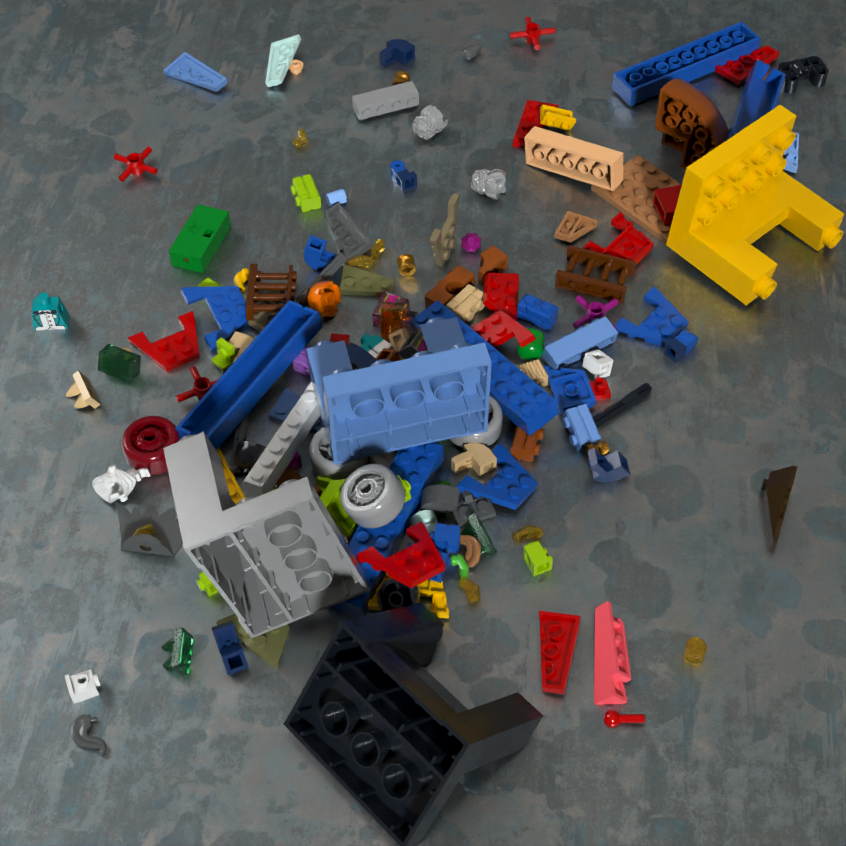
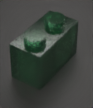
M107 344L99 351L98 371L129 383L140 374V355L111 344Z

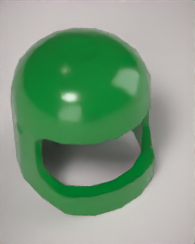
M526 328L533 333L536 340L523 348L518 345L517 353L522 360L533 362L540 359L543 354L545 337L539 330Z

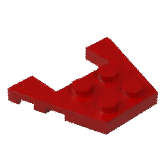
M619 212L611 220V226L623 232L606 248L589 241L582 249L635 261L637 265L653 249L654 243L641 231H637L633 227L634 224L630 220L627 221L624 218L625 215Z
M502 310L497 311L471 327L494 348L514 336L522 348L536 340L532 332Z
M193 311L178 316V321L184 330L163 339L149 343L143 331L128 337V341L132 346H136L142 354L149 356L154 363L166 372L200 358Z
M422 522L407 528L406 535L415 544L388 558H384L373 546L357 553V560L363 564L365 561L372 565V569L376 571L383 570L389 573L390 578L410 588L445 571V563Z

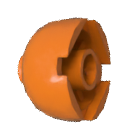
M321 281L314 284L307 296L309 307L318 311L324 317L334 316L339 310L336 309L337 304L341 303V293L338 285L333 284V281Z

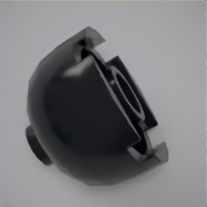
M249 441L238 442L235 450V461L245 475L249 474L266 449V446L255 443V446H251Z
M389 579L378 590L377 602L381 611H387L420 603V592L417 586L410 588L394 579Z

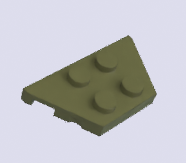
M236 614L216 622L217 625L232 620L239 642L277 670L279 668V661L286 646V639H288L290 633L289 625H284L251 638L239 623Z

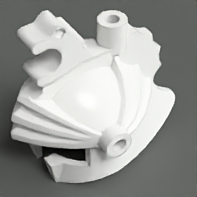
M111 465L108 467L107 472L96 477L92 484L98 496L103 500L112 503L120 499L121 502L128 500V495L132 492L136 482L141 481L143 477H150L151 475L148 467L138 470L132 468L124 471L116 467V465Z

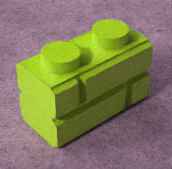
M308 174L293 178L290 190L292 196L296 195L294 197L296 206H300L302 212L320 209L321 198L312 175Z

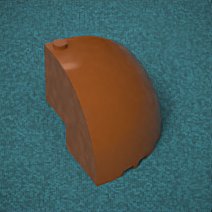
M676 78L660 89L655 129L663 132L662 144L682 152L680 167L686 169L692 163L724 143L729 129L716 105L692 84Z

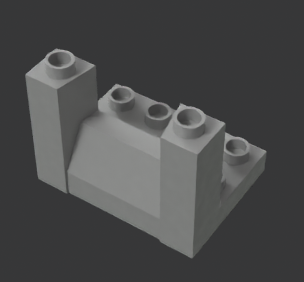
M204 432L197 435H187L177 443L163 448L184 550L198 569L201 568L216 587L251 638L369 591L364 571L308 477L300 480L292 479L285 481L278 489L258 497L243 498L236 505L229 495L221 457Z

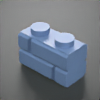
M587 404L567 409L564 412L562 424L565 429L568 428L569 440L572 446H575L577 450L585 448L586 444H598L601 436Z

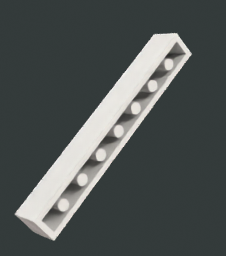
M312 381L244 479L245 497H258L273 489L296 451H298L321 416Z

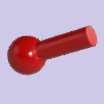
M608 710L603 715V722L606 726L613 728L618 726L619 723H645L646 718L645 714H619L615 710Z

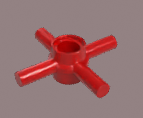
M526 17L525 31L509 33L510 39L525 37L527 43L533 44L534 49L539 50L540 35L555 34L556 31L555 27L540 29L537 23H532L531 18Z
M148 146L141 154L131 153L127 157L115 153L113 157L115 160L127 164V169L118 177L119 180L124 182L130 174L140 175L144 171L156 175L158 169L144 163V159L152 152V148Z
M196 366L190 367L189 371L194 379L193 389L176 395L177 402L179 403L194 396L200 401L218 380L210 382L208 378L200 376Z

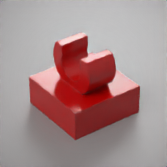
M598 377L594 381L589 382L596 401L610 399L611 392L606 379L603 380V377Z

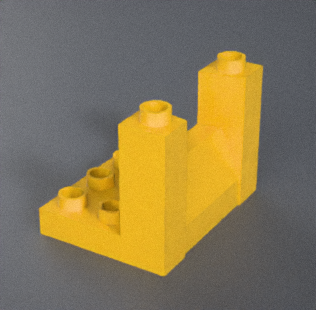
M778 105L686 168L666 243L669 248L746 306L758 296L763 300L768 298L777 286V282L771 277L778 264L751 245L753 242L778 224L816 251L821 250L824 246L832 249L838 244L844 234V231L839 229L844 213L783 171L787 160L783 158L784 152L791 146L796 137V133L792 131L796 115L782 105Z

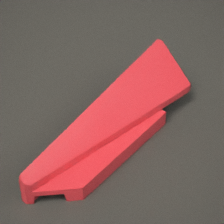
M609 601L595 608L594 704L627 703L623 682L626 683L632 680L624 623L620 617L615 618L613 616L612 604Z

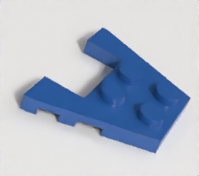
M238 286L181 288L180 292L187 305L201 300L206 301L220 329L204 336L210 352L217 348L216 341L222 337L224 340H227L235 331L237 332L248 323L246 321V302Z
M653 286L644 295V301L653 305L656 309L639 326L623 317L614 325L617 328L618 334L622 332L628 334L627 337H640L645 339V342L665 347L666 341L678 336L688 327L689 321Z
M499 444L492 450V453L497 458V463L503 466V468L485 485L467 475L457 484V488H459V492L463 493L465 490L473 493L474 497L480 498L483 496L492 499V503L516 510L537 489L538 482L502 444Z

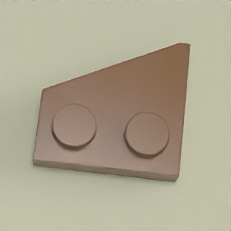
M567 211L554 233V238L571 243L596 228L598 220Z

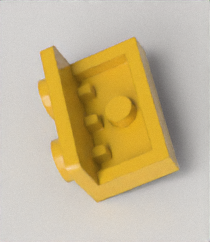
M542 104L540 108V124L564 130L572 129L576 123V118H573L572 111Z

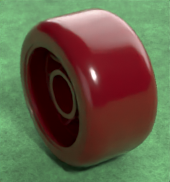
M146 416L131 423L124 431L121 441L124 457L131 469L135 468V470L148 467L151 476L168 472L163 448L175 444L181 439L175 429V424L161 416Z

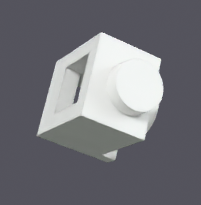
M597 349L585 353L582 366L595 375L594 379L598 377L605 378L610 376L614 360Z
M91 669L69 676V674L65 675L68 691L74 704L99 695L97 687L101 686L98 674L93 675Z

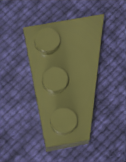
M344 264L340 293L341 295L386 297V292L394 293L395 282L394 279Z

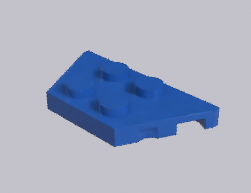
M543 366L548 374V384L554 399H556L561 419L567 409L587 404L590 409L596 404V398L585 370H570L569 368L555 370L550 369V366Z

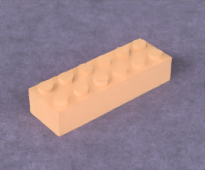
M536 126L524 137L526 164L611 191H614L623 181V152Z

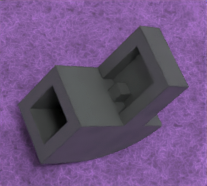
M430 485L422 490L420 510H432L434 513L437 511L451 515L458 506L459 488L448 485Z

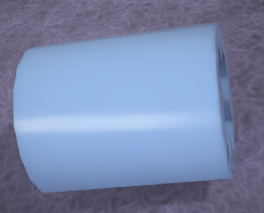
M343 189L325 194L329 207L334 206L338 202L339 204L347 202Z

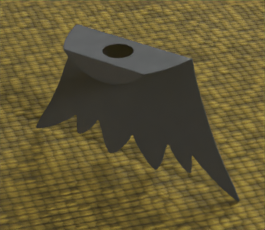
M114 501L120 524L121 550L175 556L183 542L178 518L174 520V508L167 510L158 517L155 508L149 506L143 516H141L136 507L133 508L131 514L123 505Z

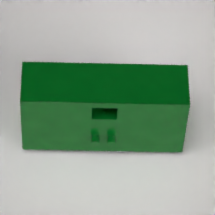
M197 204L169 250L172 266L204 273L231 228L229 211Z

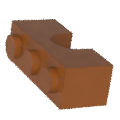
M457 265L448 272L444 279L438 281L431 291L429 290L425 294V308H428L437 300L446 307L453 299L451 293L458 294L468 284L475 287V274Z

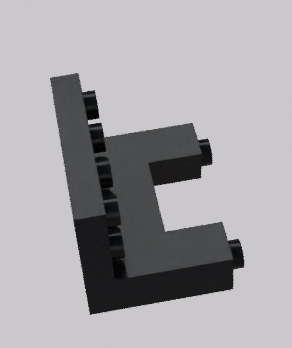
M422 603L341 621L284 722L287 729L400 846H413L421 842L464 773L522 750L544 716L518 692L469 710L422 666L431 663L437 643L442 638L444 626Z

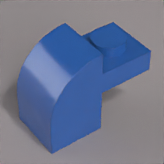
M311 235L305 246L303 257L309 267L318 271L319 267L324 269L337 254L325 250L326 240Z

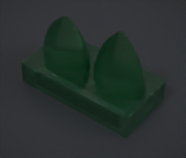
M475 513L467 516L469 523L464 527L461 535L478 537L477 539L481 544V554L488 552L490 555L496 553L497 549L481 520Z
M183 627L175 629V636L161 646L163 650L172 652V656L162 666L168 671H176L181 676H187L190 673L194 637Z

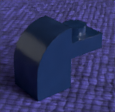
M393 39L386 42L387 48L380 52V65L383 67L388 66L395 60L406 65L415 59V45L402 39Z
M595 448L588 450L589 459L587 462L592 470L593 479L596 481L613 482L630 475L628 461L618 450L606 456H603Z
M232 620L212 627L216 645L227 674L230 675L248 668Z

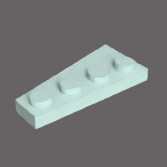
M299 34L271 43L265 81L267 87L277 86L283 82L301 41Z

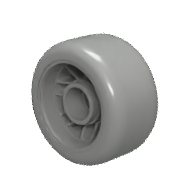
M490 395L487 432L460 438H450V440L463 449L464 445L468 443H480L487 447L491 446L499 438L502 430L503 414L498 401Z
M324 427L316 432L310 442L309 454L311 465L318 476L329 477L333 480L347 479L356 469L368 465L369 457L334 465Z
M368 464L356 469L345 480L340 493L341 505L345 512L359 526L371 529L379 528L393 521L401 512L405 503V489L391 469L381 464Z

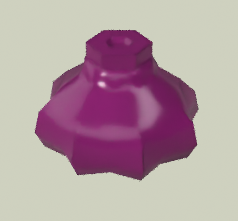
M467 232L461 238V247L465 249L466 253H475L477 249L481 248V238L476 233Z

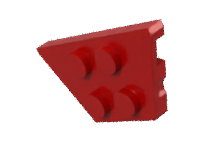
M488 273L484 277L483 304L494 313L502 310L515 321H517L519 274Z

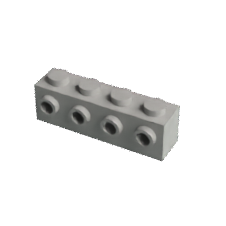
M413 81L354 95L352 96L353 109L358 119L362 120L419 105V92Z

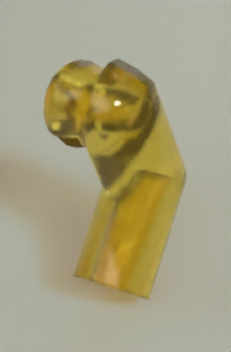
M299 129L297 132L298 137H295L296 140H292L295 148H301L308 141L304 129Z
M382 239L376 240V243L373 244L374 247L369 249L370 258L373 262L379 260V254L385 249V241Z
M360 255L347 260L346 263L352 267L361 266L369 268L372 266L373 260L371 257Z
M151 523L137 528L131 537L139 534L148 535L153 533L154 529Z
M526 525L514 532L512 536L516 542L524 538L538 540L543 536V530L537 526Z
M462 577L458 585L467 590V599L470 603H477L481 598L479 585Z

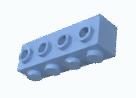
M606 316L601 319L596 318L585 327L580 326L575 332L567 333L559 340L547 343L542 357L551 369L560 370L584 358L585 353L597 349L600 350L615 342L618 332Z

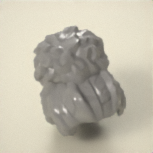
M427 105L421 111V115L416 116L412 129L420 138L428 140L448 125V119L443 121V114L433 105Z
M480 169L473 173L471 189L475 192L486 194L489 198L495 200L499 199L498 194L506 192V173L503 170L493 169L489 171L487 169Z

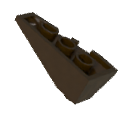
M798 466L771 471L769 478H764L761 490L765 491L763 505L769 550L774 553Z

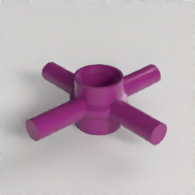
M578 295L575 301L587 311L585 317L573 323L574 329L587 323L590 324L596 318L601 319L605 317L608 310L619 304L618 300L614 298L603 305L600 302L589 303L581 295Z

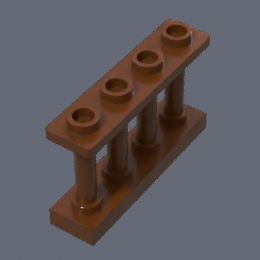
M568 246L566 259L569 260L565 271H557L555 287L610 301L616 298L619 303L624 304L627 286L623 285L627 275L634 276L636 262ZM576 262L586 265L582 275L572 273ZM593 267L603 269L599 280L589 277ZM610 271L620 273L616 284L606 281Z
M250 264L246 297V321H254L255 313L279 312L285 306V304H258L259 301H286L287 303L290 300L295 302L297 271H293V265H289V273H261V271H258V264ZM288 280V283H260V281ZM260 290H287V294H264L259 292Z

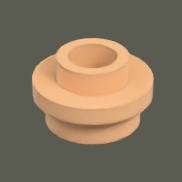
M297 59L292 60L288 69L291 73L298 74L302 72L303 62Z

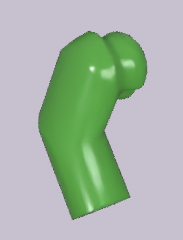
M459 553L451 555V565H458L459 578L462 580L468 579L469 566L464 557Z

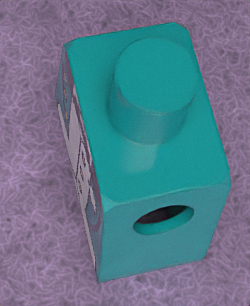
M42 292L37 298L33 299L32 322L34 331L68 329L70 315L59 297H49L47 293Z

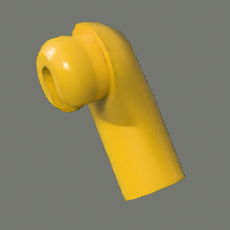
M243 268L234 277L235 286H238L241 293L245 291L244 283L249 279L250 271L247 268Z

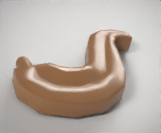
M460 529V544L465 545L467 548L464 559L469 567H474L480 559L481 544L473 536L461 535Z

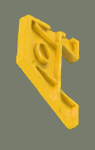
M386 572L385 578L378 585L373 598L369 600L368 610L381 611L377 602V593L385 581L392 579L389 577V573ZM428 579L417 585L420 596L432 598L430 612L437 618L449 619V608L447 606L443 581L439 583Z

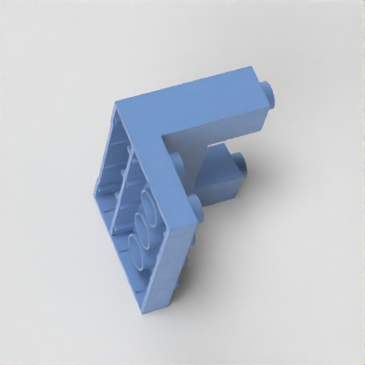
M436 317L427 321L426 324L420 325L428 351L418 352L409 359L395 362L383 359L374 362L370 367L353 370L345 341L332 342L325 340L317 343L314 347L306 348L309 373L334 465L450 438H460L487 432L492 361L486 344L472 345L466 343L457 317L450 319Z

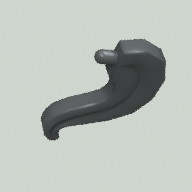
M90 714L79 716L74 720L71 727V738L77 746L82 748L99 749V755L103 756L107 749L104 740L88 735L89 729L92 727L91 722L97 721V717L91 718Z

